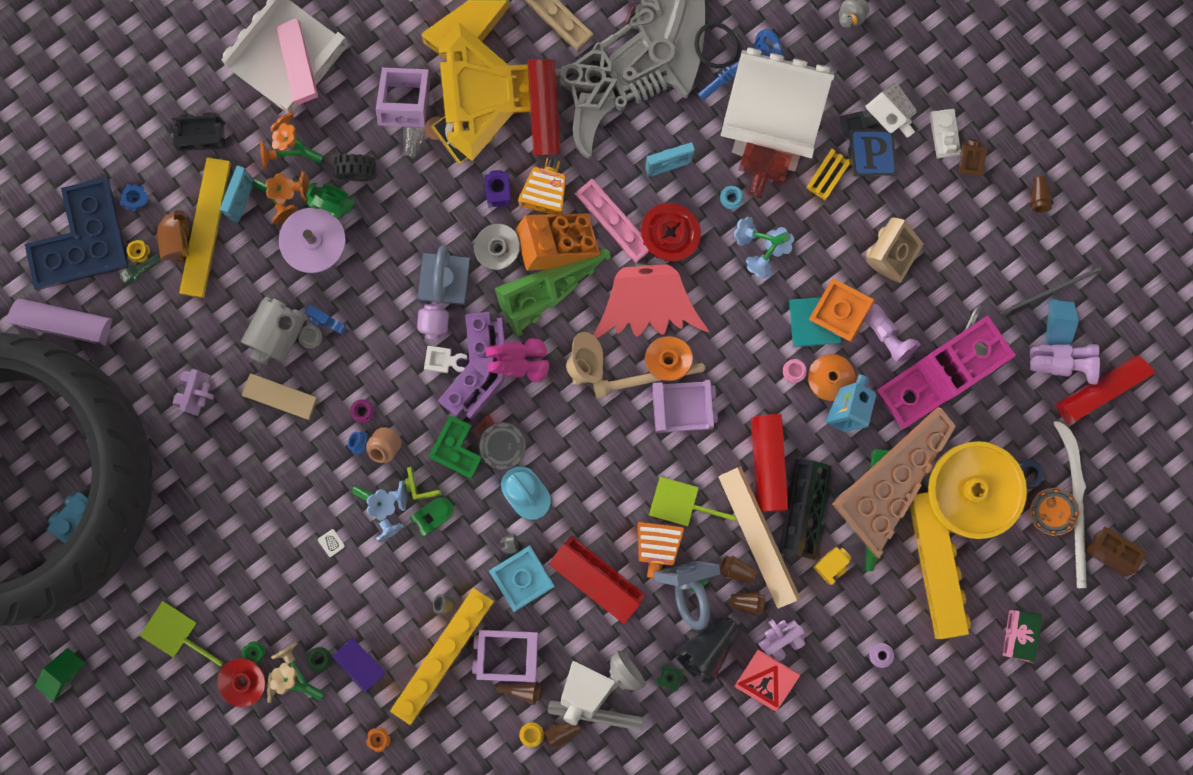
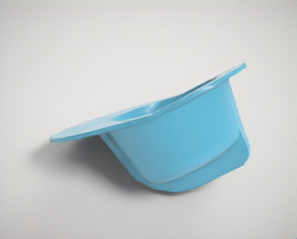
M523 466L514 467L506 472L501 481V490L514 510L521 517L529 520L543 517L549 510L551 500L548 490L536 474Z

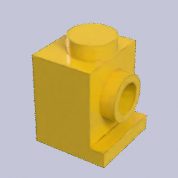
M834 547L813 568L828 585H832L836 582L833 577L839 578L848 570L846 565L852 558L843 548L839 550L837 547Z

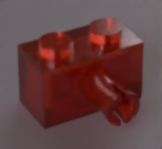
M747 142L738 170L754 175L748 194L754 196L755 190L758 188L756 198H762L767 179L783 184L792 155Z

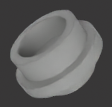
M314 325L304 326L298 335L299 342L305 348H316L322 342V332Z

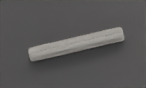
M551 700L548 705V713L565 716L568 708L561 705L559 701ZM598 709L591 719L583 715L580 717V720L634 730H641L643 726L642 717Z

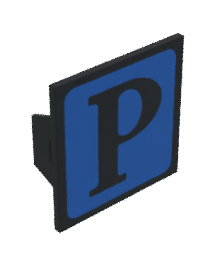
M849 130L850 146L848 154L849 164L853 167V176L898 175L893 132L889 133L887 130Z

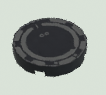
M505 422L493 423L481 433L478 441L480 457L488 466L499 470L510 469L517 465L523 458L526 449L525 438L521 431L513 424Z

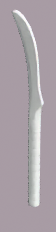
M1054 422V426L1058 430L1068 453L1073 496L1079 505L1080 512L1078 522L1074 526L1077 588H1087L1083 494L1086 485L1081 471L1079 449L1071 430L1061 422Z

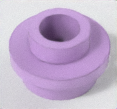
M878 643L871 648L869 658L872 664L884 668L893 662L894 652L889 645ZM880 651H884L886 653V658L884 660H880L878 658V653Z

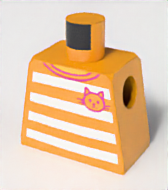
M547 158L544 169L533 167L518 199L520 207L547 214H563L566 177L564 174L557 173L560 161Z

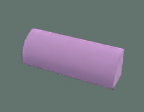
M17 299L9 311L6 322L16 327L106 346L112 318L25 299Z

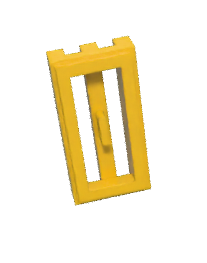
M831 149L806 189L823 200L827 199L849 166V159L846 160L843 158V155L835 153L836 151ZM834 158V163L818 187H813L830 159ZM842 163V168L826 192L822 193L821 189L837 165Z

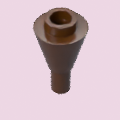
M538 681L513 685L498 683L497 693L510 694L515 698L535 705L537 701L541 700L542 686H539Z

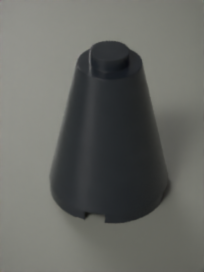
M720 617L675 650L674 655H679L676 658L677 661L692 676H702L701 682L710 686L715 681L739 634L736 629L738 627L737 623L729 617L726 619Z

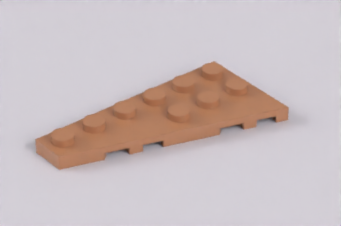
M937 407L832 504L877 558H880L885 543L893 536L896 524L900 518L904 517L921 487L922 479L926 473L930 472L933 460L938 452L942 451L956 427L942 408Z

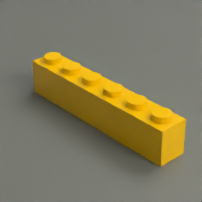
M929 492L916 494L910 504V511L935 639L968 635L971 622L969 615L965 614L963 605L966 604V597L964 591L960 590L959 586L961 572L960 568L955 565L954 557L957 556L955 544L951 542L949 535L952 531L947 529L936 517L930 504Z
M476 588L471 590L390 710L391 713L409 725L415 721L494 604V600Z

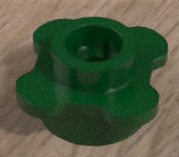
M664 664L661 667L662 672L660 677L656 679V683L659 687L665 686L671 692H676L679 689L680 679L684 677V672L681 669L671 668L669 664ZM669 675L672 676V680H668Z

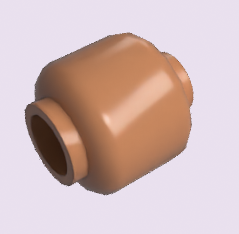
M381 427L370 437L366 444V449L372 460L388 463L393 460L400 450L402 441L394 430Z

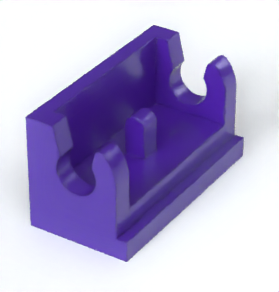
M353 637L332 656V659L364 693L368 692L386 673Z

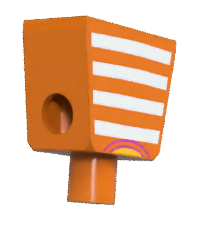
M638 522L639 562L649 563L647 577L654 578L653 572L662 570L663 565L673 566L684 528Z

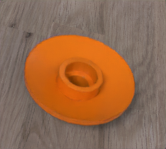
M666 336L658 338L649 345L645 354L647 369L654 377L660 380L674 381L680 379L688 373L692 366L693 357L691 349L683 340L676 337ZM670 359L673 363L670 365L665 364V360Z
M835 354L819 357L813 362L808 372V383L811 390L816 396L826 401H834L839 389L853 384L855 379V372L850 362L844 357ZM834 372L837 375V379L835 381L830 380L829 373Z

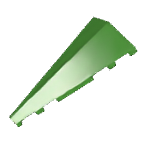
M602 248L599 250L600 255L597 257L542 270L496 287L495 291L499 306L514 334L517 337L522 335V330L531 322L536 323L539 320L538 316L547 308H553L579 286L578 282L587 274H593L595 272L594 268L603 260H609L611 258L610 252L606 248Z

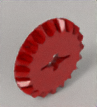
M662 203L654 206L646 213L640 226V236L642 237L643 245L647 247L649 253L656 256V259L661 258L665 262H676L686 259L696 250L701 238V230L697 218L686 207L675 203ZM679 225L673 234L674 237L669 236L662 240L667 232L666 228L671 230Z

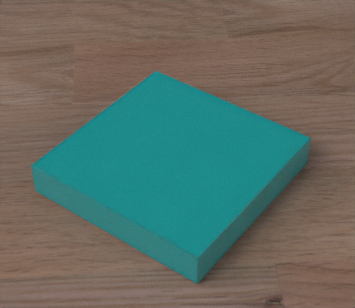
M821 297L789 300L793 347L841 343L840 336L809 320Z

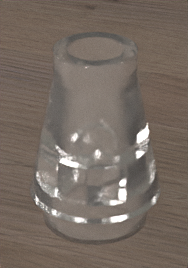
M403 127L402 155L416 158L426 134L424 132L425 127Z

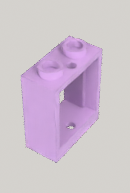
M382 67L376 104L378 125L425 127L430 89L428 69ZM388 86L420 88L418 104L385 103Z
M479 630V635H474V649H478V659H473L472 673L477 674L476 680L536 682L538 632ZM486 637L527 638L526 675L484 673Z

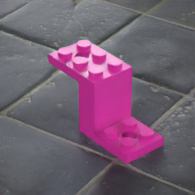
M987 315L877 389L876 393L903 430L942 403L957 396L1016 355ZM977 343H982L986 346L987 353L985 356L976 354L975 345ZM905 391H912L915 394V401L913 403L904 401L903 393Z

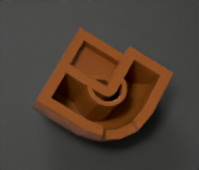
M176 210L165 215L158 224L157 241L161 261L171 259L174 263L180 264L186 262L185 256H189L187 239L191 237L188 216L182 210Z

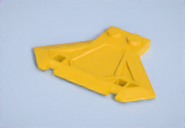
M458 22L438 45L439 54H446L447 62H440L446 123H453L454 132H447V139L468 159L473 161L513 113H531L528 65L506 64ZM456 53H461V61H456ZM463 123H468V131H463Z

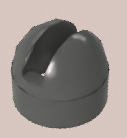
M516 534L506 535L501 539L500 543H505V547L501 548L504 553L513 554L519 552Z
M438 594L434 598L433 610L435 613L447 614L453 610L454 602L451 597Z

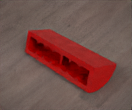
M528 60L533 156L561 154L555 60Z
M1134 356L1100 376L1097 384H1087L1054 405L1066 424L1073 423L1155 374V371L1143 358Z
M782 414L751 417L756 501L761 512L788 510Z
M572 535L549 562L552 568L623 624H625L646 597L645 593Z

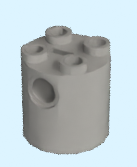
M265 297L264 300H261L241 340L242 344L253 349L249 358L266 366L270 358L284 363L305 322L306 315L295 309L291 310L285 307L286 304L274 298L272 300Z

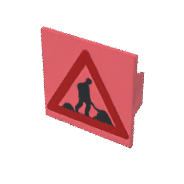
M757 650L734 687L777 711L801 674L762 651Z

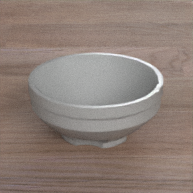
M616 651L611 657L609 670L614 682L622 690L638 691L645 687L646 682L632 661L623 652Z

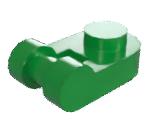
M437 498L409 518L413 524H417L421 536L425 537L453 516L454 507L448 499ZM428 514L434 519L430 524L424 519Z

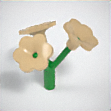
M297 642L271 656L272 659L283 658L286 663H282L279 668H275L268 676V703H271L275 693L283 695L287 691H302L318 700H321L324 695V691L305 681L295 664V658L291 652L297 645ZM296 676L300 682L295 681Z

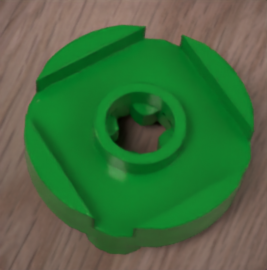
M317 183L310 184L306 194L308 198L307 204L310 207L326 210L335 218H342L344 214L351 212L354 199L349 200L347 192L329 184H323V187H316Z

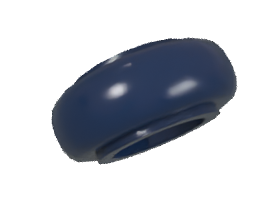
M1034 460L1020 462L1019 465L1022 471L1029 467L1035 472L1033 481L1026 480L1027 489L1037 488L1044 479L1042 466Z

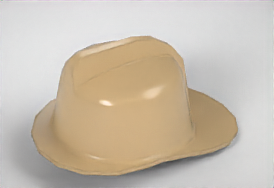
M588 332L578 333L574 337L572 355L567 360V372L573 378L574 385L587 382L598 383L603 376L602 347L597 338Z

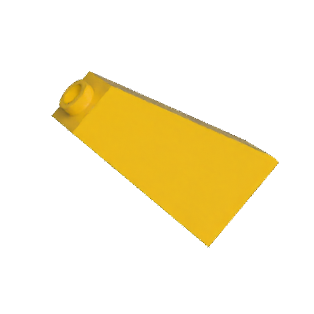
M468 0L424 31L421 35L423 43L439 54L438 45L458 22L482 42L508 10L510 1ZM456 53V61H461V53ZM439 54L447 60L446 54Z

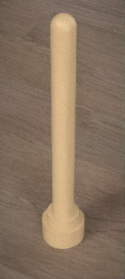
M703 363L692 364L686 375L703 372L705 365ZM649 373L610 382L601 379L600 382L593 383L596 399L606 397V394H610V391L661 380Z

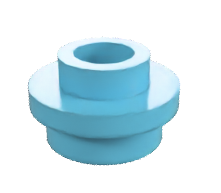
M736 186L724 188L720 195V201L727 209L740 207L744 199L743 192ZM734 195L736 200L731 202L727 196Z

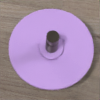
M305 208L293 213L284 222L279 234V248L284 259L293 268L306 273H318L329 269L340 259L345 248L346 239L342 224L337 218L331 216L328 211L321 208Z

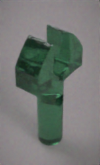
M156 254L136 267L133 264L127 267L120 274L123 283L130 285L138 281L141 274L162 262L160 255Z

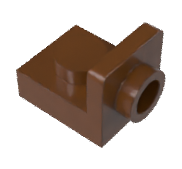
M968 139L967 142L960 143L962 150L958 173L983 175L988 148L981 144L982 141Z

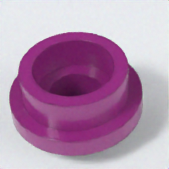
M360 399L352 404L350 415L356 422L366 423L373 418L374 407L369 401ZM362 407L367 410L364 416H360L358 413Z

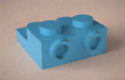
M80 491L76 494L71 493L64 501L65 508L60 513L58 511L49 518L48 523L50 526L47 530L63 543H66L84 513L88 496Z

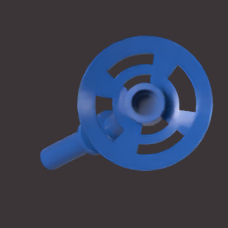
M770 29L761 30L755 38L754 49L760 50L761 55L769 57L771 53L783 56L782 45L775 32ZM766 38H768L771 41L774 48H772L771 46H769L767 42H765ZM739 61L732 66H727V70L723 69L722 73H718V77L698 93L699 96L705 100L723 84L727 85L728 80L731 81L732 77L735 78Z

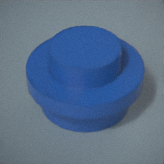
M356 431L351 434L348 440V448L352 453L360 455L367 450L368 434L363 431Z

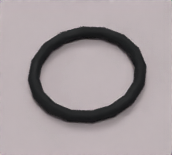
M718 22L707 23L699 29L695 36L694 46L696 54L708 67L715 69L726 68L733 64L738 56V38L733 30L725 24ZM718 27L730 34L735 48L733 56L729 61L723 64H715L708 61L701 53L699 46L700 36L708 28Z

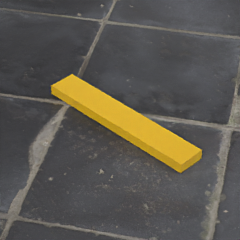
M214 158L206 159L188 247L189 256L186 257L179 291L181 295L198 298L205 297L222 213L220 207L225 197L231 168L230 161Z

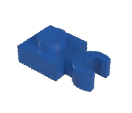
M311 305L304 312L310 317L308 321L319 328L324 325L340 335H343L347 328L343 323L331 318Z

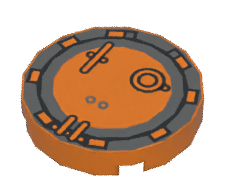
M1050 488L1038 493L1030 506V516L1034 526L1042 533L1051 536L1063 535L1071 531L1077 524L1080 515L1079 505L1074 496L1066 490L1059 488Z

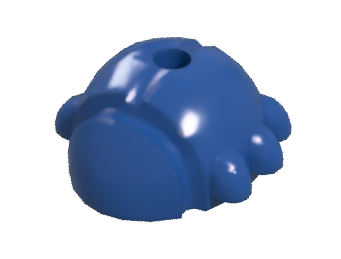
M127 184L122 192L123 194H121L120 205L125 206L126 210L132 209V211H137V209L143 208L148 202V195L144 192V186L138 187L137 184L133 186Z

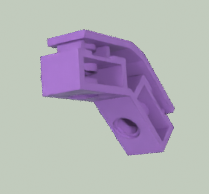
M489 312L465 314L470 363L438 400L440 405L458 419L465 412L467 413L466 416L473 421L505 380L506 375L498 374L497 379L487 391L484 390L491 374L488 371L487 364L495 362V358L486 357V348L491 346L490 330L495 329L496 345L505 343L502 318H497V322H491ZM480 392L481 394L476 398L478 400L467 409L468 403Z

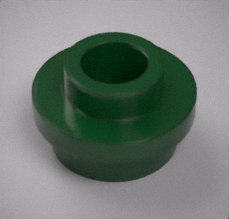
M323 647L312 649L307 656L309 667L317 672L326 670L332 662L331 653ZM319 654L324 657L322 664L316 662V656Z

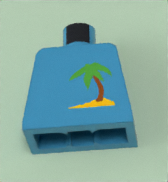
M857 374L853 384L839 389L825 423L843 432L869 426L876 394L867 388L868 377Z

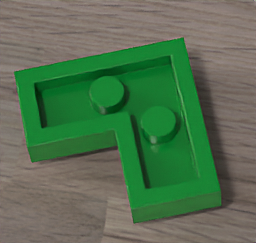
M450 415L428 458L472 479L482 460L480 456L462 448L472 426Z

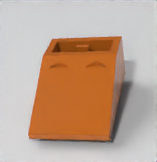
M589 214L525 215L515 229L520 240V249L527 271L548 270L600 255Z

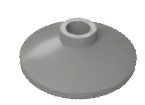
M492 224L485 227L478 234L474 243V253L481 265L491 270H502L509 267L517 259L520 252L518 235L512 228L504 224ZM500 245L503 246L502 251L497 253L496 248Z

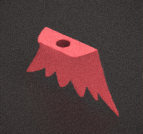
M664 264L625 267L617 273L605 312L593 336L599 338L614 325H616V333L619 334L627 326L628 322L636 337L645 330L649 322L658 333L664 335L669 319L680 329L683 328L682 320L700 330L709 332V330L691 304L679 273L673 267Z

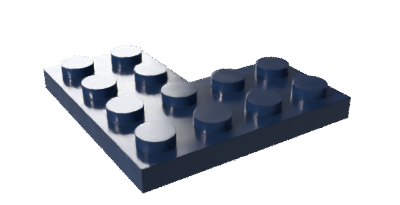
M108 177L61 188L70 233L24 244L35 290L129 268Z

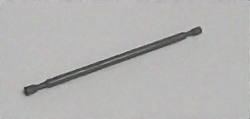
M1098 267L1091 272L1082 274L1012 305L1008 309L1001 310L999 315H1004L1006 312L1013 311L1083 280L1094 273L1101 272L1102 268Z

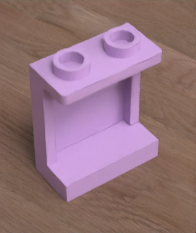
M710 380L675 384L653 383L655 433L713 429L714 423H718L717 409H712V400L716 399L715 385H711Z

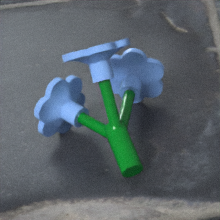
M746 217L738 221L737 229L734 232V237L740 246H743L745 243L749 244L752 238L756 237L767 240L765 247L768 251L765 255L761 257H748L746 259L747 269L761 279L772 276L771 265L768 263L771 254L780 257L783 253L789 254L792 251L791 244L794 242V237L783 227L778 228L776 231L771 230L766 235L756 230L751 217Z
M404 481L399 482L398 491H389L388 494L382 489L372 494L357 485L354 486L352 493L367 501L369 505L367 513L370 516H375L380 521L379 525L383 533L376 538L378 542L385 541L389 537L394 536L404 527L400 523L391 526L388 519H385L387 515L394 513L395 507L393 504L395 501H398L399 509L405 511L407 492Z

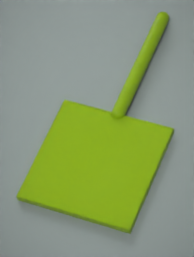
M659 477L649 516L688 526L692 510L694 509L729 520H737L736 516L694 505L699 487Z
M164 601L161 602L140 634L142 638L173 658L183 643H185L219 666L224 664L221 660L187 639L197 622Z

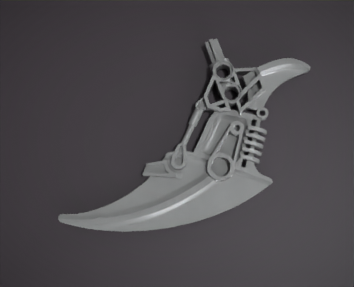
M641 0V3L635 7V15L630 19L629 24L614 35H610L601 43L597 42L590 52L575 63L561 66V69H556L557 83H560V87L572 91L575 105L573 140L578 151L586 159L591 158L593 139L600 121L614 107L622 111L626 108L627 101L633 99L635 103L639 104L641 99L643 101L648 99L647 95L653 97L654 93H661L660 89L662 91L666 90V86L675 88L684 98H688L700 64V58L696 54L694 42L697 32L705 25V0ZM630 29L639 30L640 33L613 52L608 58L604 51L617 42L618 38ZM704 32L700 36L699 41L701 53L703 49ZM592 61L600 62V67L588 64ZM575 74L578 76V79L570 81L566 76ZM597 76L601 81L599 83H592L589 79ZM604 88L607 89L606 92L600 93ZM615 89L619 94L617 98L615 97L613 92ZM576 92H585L580 94L579 100L577 99Z

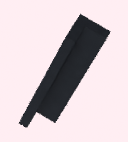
M795 459L788 497V510H786L779 547L780 553L815 560L832 466L814 460ZM818 468L823 469L819 481L817 478ZM816 493L818 498L817 503L814 505L813 496ZM812 516L813 526L810 528L809 518ZM808 540V553H805L804 546L805 542Z

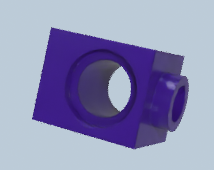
M494 170L484 175L488 208L511 206L508 172L503 173L502 170ZM500 183L504 186V189L501 192L492 191L493 185Z

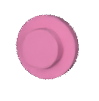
M798 359L789 360L783 367V376L791 383L802 381L807 373L805 364Z

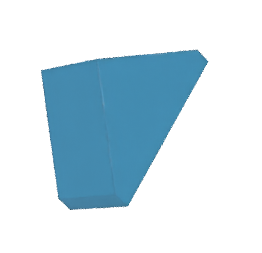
M1049 300L1046 345L1070 344L1071 346L1079 323L1074 302Z

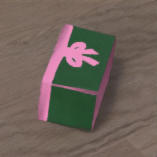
M1009 610L1003 656L1032 663L1030 661L1035 662L1042 620L1040 613Z

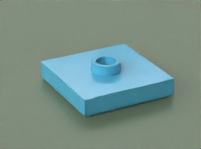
M692 142L647 156L645 166L647 176L651 177L691 164L695 150Z
M236 166L220 207L225 216L230 221L236 223L240 221L254 181L247 170L240 166Z
M531 546L526 547L489 570L513 612L555 587Z

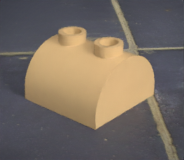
M891 218L886 227L880 229L879 239L874 247L868 249L866 261L881 275L901 283L924 243L905 220Z

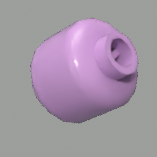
M425 304L424 308L418 311V331L424 333L427 339H439V335L445 334L448 331V311L443 309V305Z

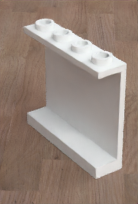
M267 0L266 6L262 11H258L253 16L252 23L248 28L243 29L239 33L235 44L225 50L222 62L229 70L285 112L294 113L301 104L296 105L293 100L276 26L296 18L301 22L316 85L347 48L348 43L346 38L339 32L334 34L290 0Z
M747 48V51L742 50L721 136L812 158L814 143L831 81L834 79V72L830 71V67L817 64L816 68L807 66L808 62L794 59L793 62L786 61L784 56L771 53L770 57L761 55V51L754 48Z

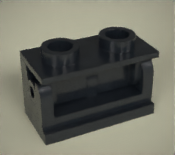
M203 113V116L181 114L177 118H172V121L175 123L173 124V146L178 151L225 149L224 121L216 113Z

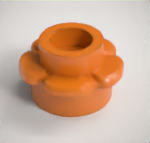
M381 727L371 729L367 734V746L375 752L384 751L385 747H388L390 744V736L387 735V730ZM377 737L381 739L380 742L376 741Z

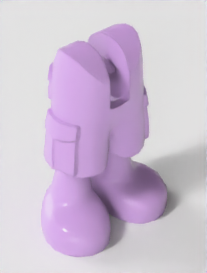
M873 304L864 321L867 325L871 326L880 341L885 343L893 359L897 363H901L916 352L921 344L914 339H908L904 342L900 341L895 336L899 332V328L888 318L879 305Z
M1070 344L1032 347L1030 349V370L1061 376H1070L1073 370H1077L1086 374L1089 384H1097L1100 370L1099 346L1097 344H1089L1086 347L1073 348Z

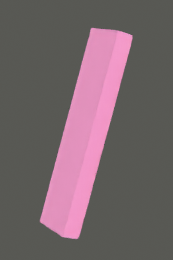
M296 18L276 26L294 102L296 105L317 98L318 92L301 22Z
M593 179L575 193L578 200L635 264L649 253L647 247L643 245V240L640 236L641 232Z

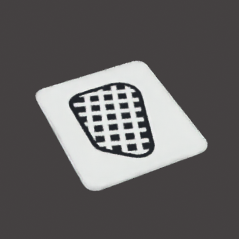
M331 529L318 539L329 557L345 547L334 529Z

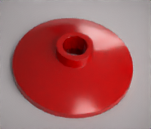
M237 658L229 661L222 667L218 674L217 686L220 695L226 702L236 707H247L256 703L262 697L265 691L266 680L258 664L249 659ZM241 677L247 678L248 683L243 684Z

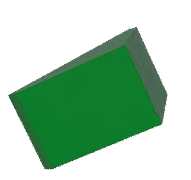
M66 648L42 669L35 687L55 702L86 665V662L69 648Z

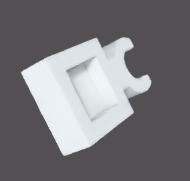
M428 346L424 370L448 374L449 367H453L457 372L462 373L465 368L457 366V362L460 359L467 360L468 357L462 353L451 356V349Z

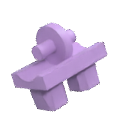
M191 369V372H182L180 384L185 385L186 389L184 394L177 393L175 395L173 405L179 407V410L198 416L200 408L204 407L206 398L211 400L214 398L213 394L208 393L211 385L208 384L210 375L195 369Z
M771 619L768 621L771 628L764 632L766 638L758 643L765 654L777 661H781L786 656L782 647L789 643L794 650H797L805 645L802 636L805 632L795 620L788 624L785 620L776 624Z

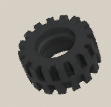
M363 154L337 155L334 157V177L340 180L344 179V181L374 180L376 178V158Z

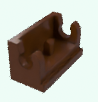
M1106 526L1095 533L1093 536L1094 542L1088 545L1085 550L1087 554L1125 577L1138 572L1147 553L1145 550Z

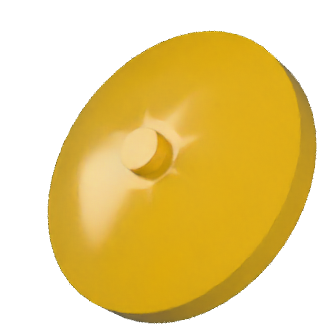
M968 442L951 448L941 456L931 472L928 492L930 504L936 517L947 529L966 538L986 539L1002 534L1018 520L1025 506L1027 487L1023 471L1010 453L991 443Z

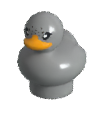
M845 0L839 10L840 25L844 28L861 25L869 13L867 2L865 0Z

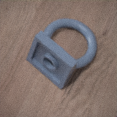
M445 245L439 247L437 254L423 253L418 301L465 305L470 258L450 256L449 248Z
M692 561L653 572L655 582L675 586L676 604L684 622L694 630L704 629L709 622L710 606L706 591L699 580L721 574L719 564ZM693 588L700 605L699 620H696L691 615L687 607L684 589Z

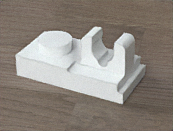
M954 109L932 111L929 115L937 159L960 156L961 148Z

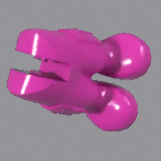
M533 338L527 340L524 345L522 342H506L502 345L487 347L486 357L497 358L496 362L487 364L488 371L510 377H523L527 374V377L532 382H541L547 376L549 361H527L524 357L529 359L542 358L546 356L547 348L541 340Z

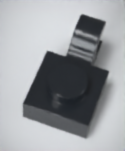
M863 111L843 115L839 118L845 141L850 140L849 130H868V128L881 126V123L873 115L865 117Z

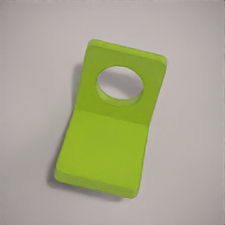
M407 467L409 478L405 479L408 493L412 492L415 501L442 495L441 490L418 494L413 468Z

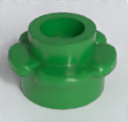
M252 641L243 647V658L249 659L258 665L263 662L264 655L266 654L263 645H259L257 641Z

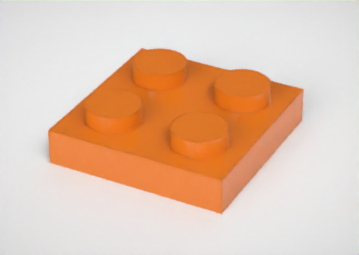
M832 278L809 320L852 343L875 300Z

